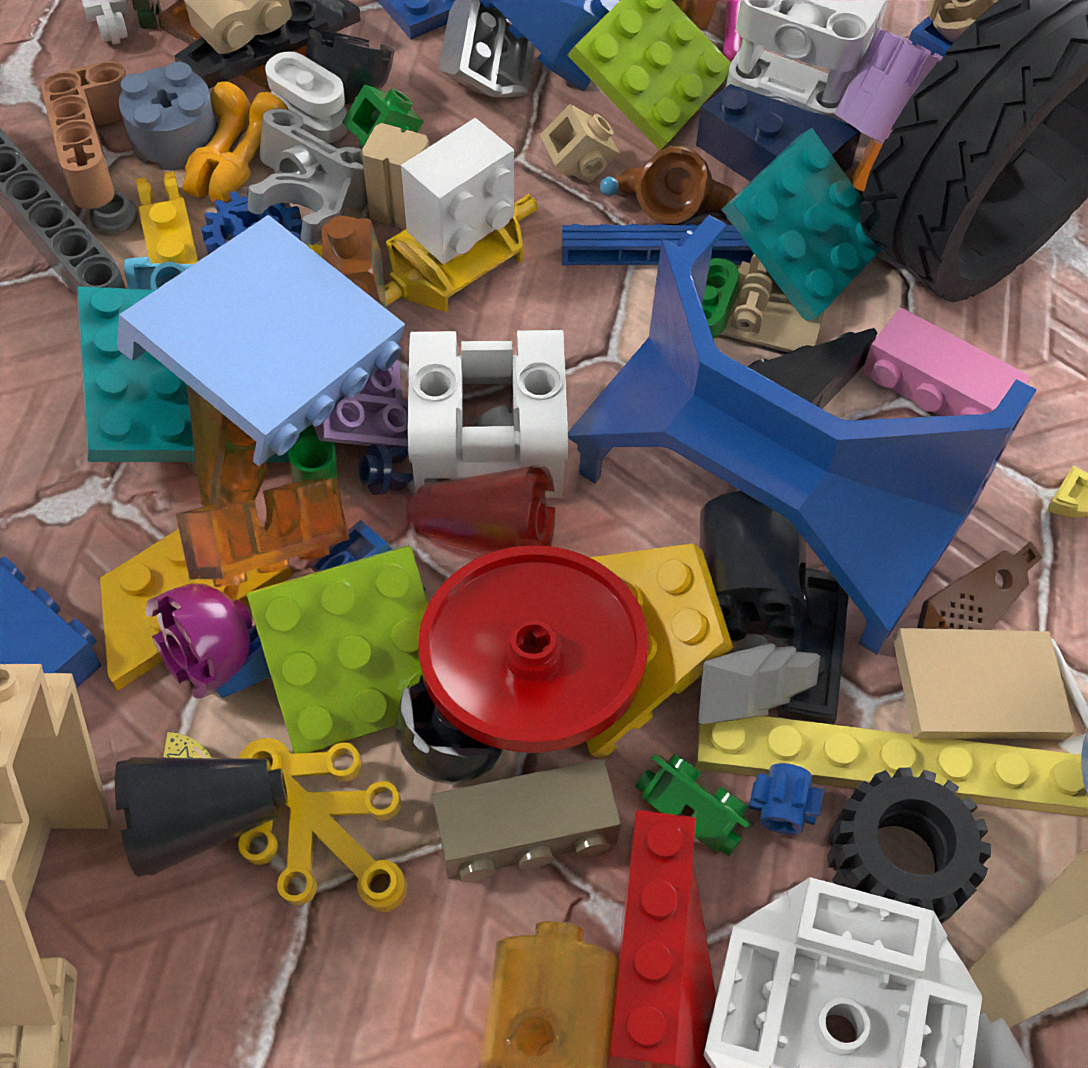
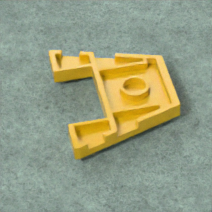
M694 543L589 557L610 569L628 586L642 609L648 631V655L642 685L636 698L621 718L607 730L587 741L590 755L602 759L610 755L617 749L614 743L632 728L638 730L653 717L652 710L673 692L680 694L703 674L705 661L724 656L733 648L703 550Z

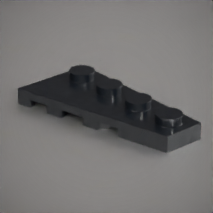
M289 0L292 16L278 29L266 34L255 35L243 47L225 54H218L201 37L174 55L175 61L188 64L192 72L200 76L207 84L208 89L216 86L218 82H226L266 64L276 54L293 52L306 46L310 29H314L320 34L322 30L338 32L360 22V9L349 0Z

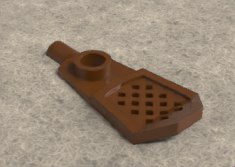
M1031 541L1016 554L1006 550L1001 551L968 574L961 576L923 601L917 628L992 630L1029 585L1028 571L1043 557ZM996 572L1003 578L1002 588L998 587L995 582Z

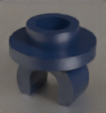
M371 444L366 451V455L361 456L359 461L360 480L363 485L368 486L373 495H384L388 489H404L414 479L413 473L400 474L392 467V463H402L408 456L407 449L393 447L387 451L382 444Z

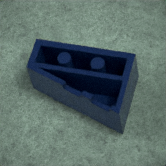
M729 84L702 106L696 146L751 182L799 135L810 128H813L845 173L852 167L861 131L840 120Z

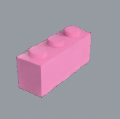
M899 307L872 343L862 374L873 379L878 385L895 391L915 402L920 408L933 412L938 416L989 413L999 405L1016 379L1027 384L1031 378L1028 374Z

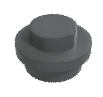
M114 190L112 200L104 206L90 209L89 216L92 225L98 231L116 234L129 229L135 223L137 210L131 199L124 193Z

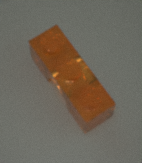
M338 479L301 480L263 490L266 505V521L263 528L259 522L255 500L219 502L176 514L189 579H213L214 587H227L246 582L248 580L246 572L257 569V573H270L289 568V558L298 556L299 560H310L329 555L330 545L349 540Z

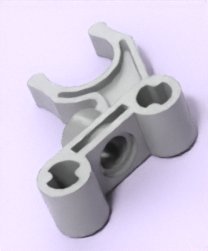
M285 109L268 110L263 115L259 158L265 165L274 169L276 174L270 175L260 183L249 186L247 209L254 214H262L269 206L278 203L298 204L311 209L315 213L303 216L300 239L306 244L314 245L322 238V226L334 217L343 216L345 208H361L368 204L362 149L355 147L337 149L304 131V121L297 113Z

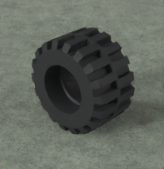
M911 767L898 768L892 778L887 770L876 773L870 783L864 780L855 789L830 831L828 844L833 846L827 854L828 868L838 869L832 881L836 885L934 911L942 924L960 909L977 891L976 888L985 879L988 868L983 864L991 857V844L980 840L988 832L984 819H974L972 813L977 809V805L970 796L962 801L955 794L959 786L949 779L944 786L935 782L936 773L923 770L919 777H914ZM887 826H898L909 829L919 835L927 843L933 854L935 873L916 875L895 866L881 849L878 840V829Z

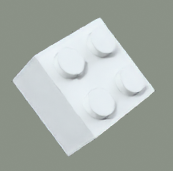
M476 118L401 165L407 233L442 264H445L458 254L466 253L477 241L492 231L503 228L514 217V149Z

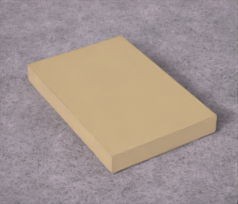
M900 628L892 636L913 739H1067L1075 733L1049 631Z

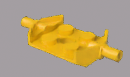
M526 194L523 198L514 203V217L503 228L492 231L477 241L469 251L464 254H458L445 264H442L407 233V229L386 241L387 257L391 273H389L390 282L385 284L386 306L399 298H406L411 302L446 312L449 310L448 298L515 254H517V261L519 263L523 262L524 246L519 221L538 211V204L534 197L531 198L530 194Z

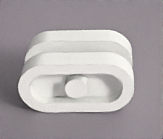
M283 52L271 57L265 67L271 94L279 97L290 111L302 117L304 131L326 143H333L342 139L346 135L348 128L342 123L347 112L344 107L345 96L341 79L296 52Z

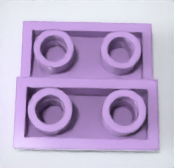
M396 361L384 372L378 369L373 373L366 385L355 397L348 398L345 396L336 403L328 418L320 425L314 426L319 440L365 446L382 444L385 448L403 447L408 450V400L402 399L399 361Z

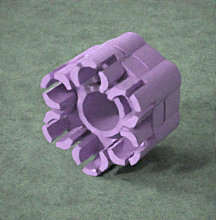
M878 27L834 114L862 133L883 143L892 132L890 129L912 94L935 64L942 60L943 56L937 53L931 55L932 51L918 44L915 47L912 45V41Z

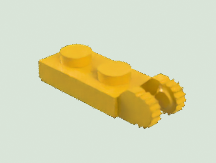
M175 172L164 173V186L170 200L157 203L152 202L153 192L147 178H136L138 194L142 205L138 206L148 257L151 263H197L199 260L184 197L181 198Z

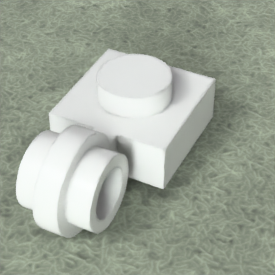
M81 0L87 21H97L103 42L111 41L112 45L121 43L120 39L128 37L122 16L129 14L126 0Z

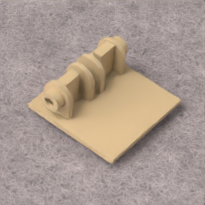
M755 254L752 256L750 263L742 262L739 270L740 291L727 325L721 335L789 353L805 345L815 346L825 310L817 318L806 321L800 316Z

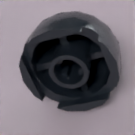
M310 29L306 57L341 79L344 88L345 104L352 105L364 84L379 90L385 85L392 68L395 50L383 44L380 45V49L369 47V40L327 30H322L320 34L316 30Z
M422 675L420 676L419 683L412 685L410 688L408 685L403 691L398 707L395 736L404 759L417 773L431 781L452 785L468 783L493 768L504 750L471 738L449 722L435 706L427 691Z

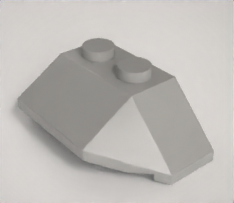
M455 0L449 11L438 70L474 92L491 97H524L528 93L535 46L524 35L517 39L508 30L512 23L497 8H486L479 0Z

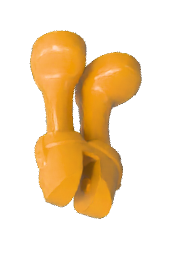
M223 81L218 82L210 93L214 113L219 119L217 130L205 147L196 148L190 154L185 165L186 174L183 181V191L185 194L203 199L209 193L210 200L214 203L217 200L227 203L231 199L230 193L233 191L237 193L239 188L250 178L251 171L248 164L260 149L264 113L272 109L289 110L279 97L269 92L258 93L252 105H250L248 98L239 87L230 82ZM246 131L244 137L242 138L241 142L236 147V149L232 153L229 152L231 146L237 140L240 134Z

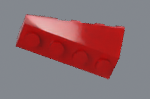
M643 810L636 811L631 833L606 1068H711L703 1054L715 1006L716 992L693 860L695 817Z

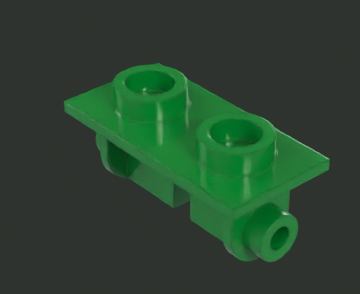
M673 753L669 760L663 756L653 754L651 759L661 767L656 774L647 769L638 780L635 788L643 793L641 799L648 802L661 813L680 815L688 805L695 810L692 817L696 818L694 837L710 848L713 853L717 854L719 851H722L729 857L742 839V837L734 832L739 823L745 828H752L755 824L744 816L749 806L721 786L715 794L696 781L702 772L678 754Z

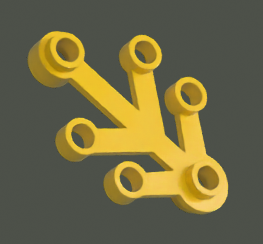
M261 738L249 743L241 751L238 758L261 759L263 757L273 758L271 769L282 768L286 782L288 803L285 804L290 808L287 869L280 874L277 882L279 894L288 903L295 906L304 905L314 897L317 890V883L312 875L313 835L315 834L358 878V893L369 908L378 912H388L400 906L408 890L407 880L401 869L395 863L388 860L375 861L331 817L372 815L378 820H389L398 814L402 805L401 796L396 787L390 782L378 781L370 785L367 790L307 792L294 778L332 775L336 780L342 782L355 779L360 774L363 766L362 758L357 749L349 743H338L332 746L328 752L290 753L285 744L273 738ZM349 754L354 757L353 763L348 769H335V761L341 755ZM388 792L393 795V800L389 807L385 809L373 807V801L378 794ZM273 820L240 836V853L250 863L264 865L275 857L278 850V842L271 833ZM259 836L267 837L268 844L266 849L260 854H251L249 847L253 839ZM383 873L390 876L391 882L387 890L381 893L371 891L370 884L376 875ZM297 876L306 877L307 885L305 890L299 895H289L288 885L290 881Z

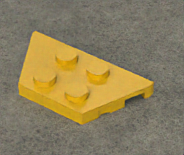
M190 521L100 577L108 677L115 689L119 691L163 662L152 638L153 635L161 632L157 615L153 617L146 615L147 600L168 590L190 583L210 585L224 592L232 601L235 599L241 601L246 607L249 605L247 592L286 581L293 576L290 565L286 560Z

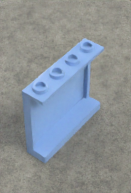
M267 215L119 314L117 349L131 361H134L146 351L149 352L257 442L253 462L260 466L274 453L279 456L286 453L294 445L300 432L310 424L318 426L323 423L333 411L335 404L345 396L348 398L355 397L366 385L369 377L378 369L383 372L388 370L401 354L402 348L399 346L405 324L272 217Z

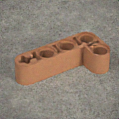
M100 62L58 72L48 76L41 83V90L63 174L74 203L85 209L104 206L114 197V187L97 126L123 120L119 108V97L122 91L121 82L127 74L124 66L118 62Z

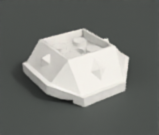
M809 877L789 890L786 895L733 926L703 1056L711 1068H973L982 995L964 963L946 939L948 935L934 911ZM840 1015L848 1019L855 1029V1041L843 1043L834 1039L826 1028V1017Z

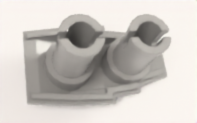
M760 634L746 636L738 645L737 652L725 654L724 656L704 662L703 674L700 676L702 677L698 722L700 724H709L768 715L769 709L790 703L791 697L817 685L820 655L817 653L796 652V648L793 646L775 648L776 645L770 644Z

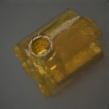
M539 922L536 924L534 935L505 937L497 941L478 1068H607L618 958L606 949L583 942L584 930L581 927L564 922ZM553 1043L545 1054L538 1056V1053L544 1046Z

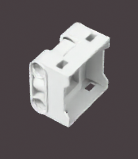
M740 0L736 29L743 40L741 48L730 64L726 87L732 84L846 123V121L834 113L877 28H881L888 0ZM764 49L781 54L786 58L764 51ZM792 60H798L812 66L817 65L829 69V74L811 68L809 66L797 63Z
M563 330L517 331V355H513L512 341H461L462 356H458L456 331L410 332L408 454L409 463H412L416 500L563 498L565 460L568 459ZM463 384H513L514 426L463 427ZM528 477H553V481H528ZM450 478V482L425 483V479Z

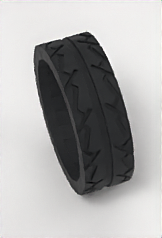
M998 0L966 29L946 51V55L942 60L935 64L912 94L890 129L892 132L889 137L883 142L870 170L862 196L865 197V201L861 203L860 224L870 241L876 246L881 247L897 263L906 266L910 274L923 284L929 286L928 288L941 299L952 303L965 300L997 284L1040 249L1088 198V0Z

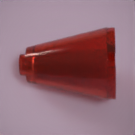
M533 465L422 485L417 490L416 495H412L408 500L407 521L410 526H414L415 533L421 538L478 556L518 546H551L555 526V507H547L545 491L555 492L550 470L545 466Z

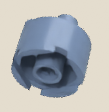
M173 62L167 67L151 69L141 74H130L122 80L119 108L135 156L147 165V160L159 163L160 168L164 170L185 169L190 154L196 148L205 147L217 130L210 92L205 81L192 72L191 67L184 62Z

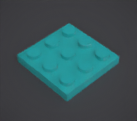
M813 128L799 135L722 208V211L794 308L806 321L817 318L882 250L881 247L876 246L870 241L860 224L863 198L856 188L853 187L851 181Z

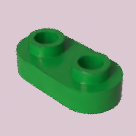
M721 258L710 260L702 304L713 338L724 331L740 291L737 266L733 262Z

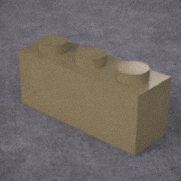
M604 759L433 793L435 815L448 879L460 876L461 880L465 882L479 881L494 875L497 868L516 864L519 865L520 869H535L551 863L553 856L576 852L578 857L596 856L608 851L611 847L610 844L617 843L621 822Z

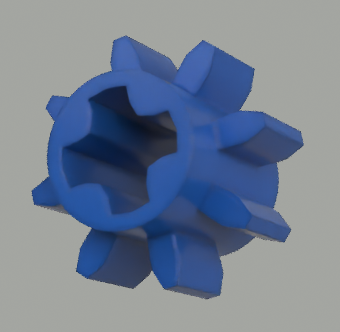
M787 763L774 764L770 767L769 775L757 774L756 782L753 783L749 809L761 811L759 823L770 831L786 835L800 834L803 832L804 822L815 825L816 817L820 816L824 790L811 787L813 776L805 768Z

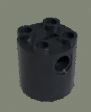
M740 490L722 494L708 501L700 511L699 548L703 550L731 641L742 640L746 637V634H769L776 638L797 636L800 633V622L806 618L807 611L805 600V539L787 518Z

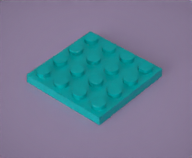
M78 286L77 312L87 462L254 463L253 457L257 442L149 352L146 351L134 361H131L117 349L119 314L155 290ZM289 450L280 456L274 453L263 463H290Z

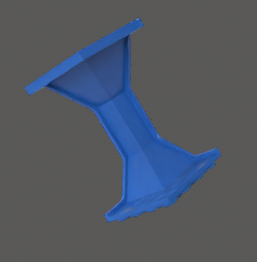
M708 215L694 232L687 230L677 246L662 238L649 337L568 431V439L578 444L577 450L580 452L579 474L596 484L601 478L603 459L613 447H664L678 453L783 515L794 525L863 613L867 625L858 644L877 655L973 510L1037 389L1016 379L999 405L986 414L853 421L835 417L728 357L716 347L702 304L713 245L725 233L727 224Z

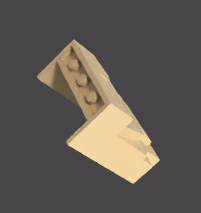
M0 664V1025H56L59 1012L25 917V911L50 830L109 829L111 823L110 812L73 674L44 673L41 664Z

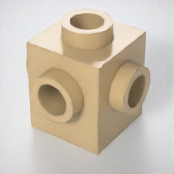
M571 104L540 134L554 166L566 177L573 175L587 183L592 182L620 154L611 138L614 131L610 124L599 114L591 116Z

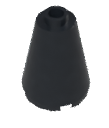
M130 757V759L118 761L116 764L114 776L116 809H124L127 829L120 832L128 862L137 877L155 875L278 818V805L288 803L282 768L272 770L268 759Z

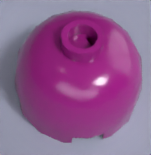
M190 583L168 590L147 600L146 615L149 617L157 615L161 632L152 636L154 644L175 680L180 684L190 679L196 686L192 689L193 697L196 699L205 698L216 692L217 689L226 684L239 672L248 659L250 649L248 630L252 628V620L248 610L241 601L237 599L232 601L224 592L210 585Z

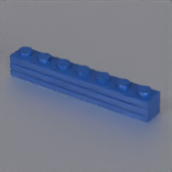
M562 225V265H658L662 238L677 246L687 230L694 232L699 225ZM727 225L725 233L713 245L711 259L721 258L729 260L735 265H741L742 262L750 263L754 252L734 225Z

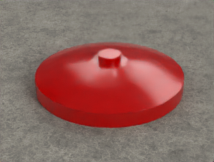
M538 545L518 546L501 549L471 561L452 574L440 586L429 602L421 621L418 640L419 660L425 686L435 706L460 731L481 743L507 751L521 753L552 752L579 745L598 736L611 727L627 711L639 692L646 672L648 631L642 609L631 590L615 573L601 563L583 554L563 548Z

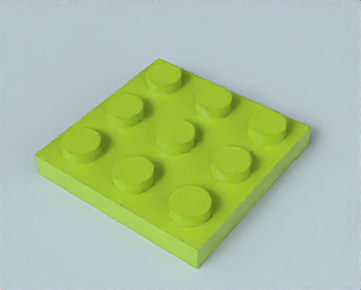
M620 0L568 53L571 60L659 150L676 135L728 77L731 64L672 0Z
M410 545L246 593L294 753H309L396 725L398 707L403 691L408 685L410 688L412 685L419 683L420 676L422 675L418 640L421 621L428 606Z

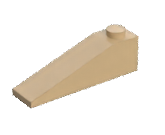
M1088 851L1078 855L968 970L982 995L980 1014L985 1012L991 1023L1003 1018L1010 1029L1088 991Z

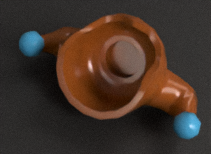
M670 146L660 150L645 163V166L626 169L616 178L608 176L601 180L600 184L602 194L607 197H611L617 192L636 195L641 209L651 219L662 224H678L690 219L702 209L725 215L722 208L737 195L732 188L713 180L707 162L697 152L684 146Z

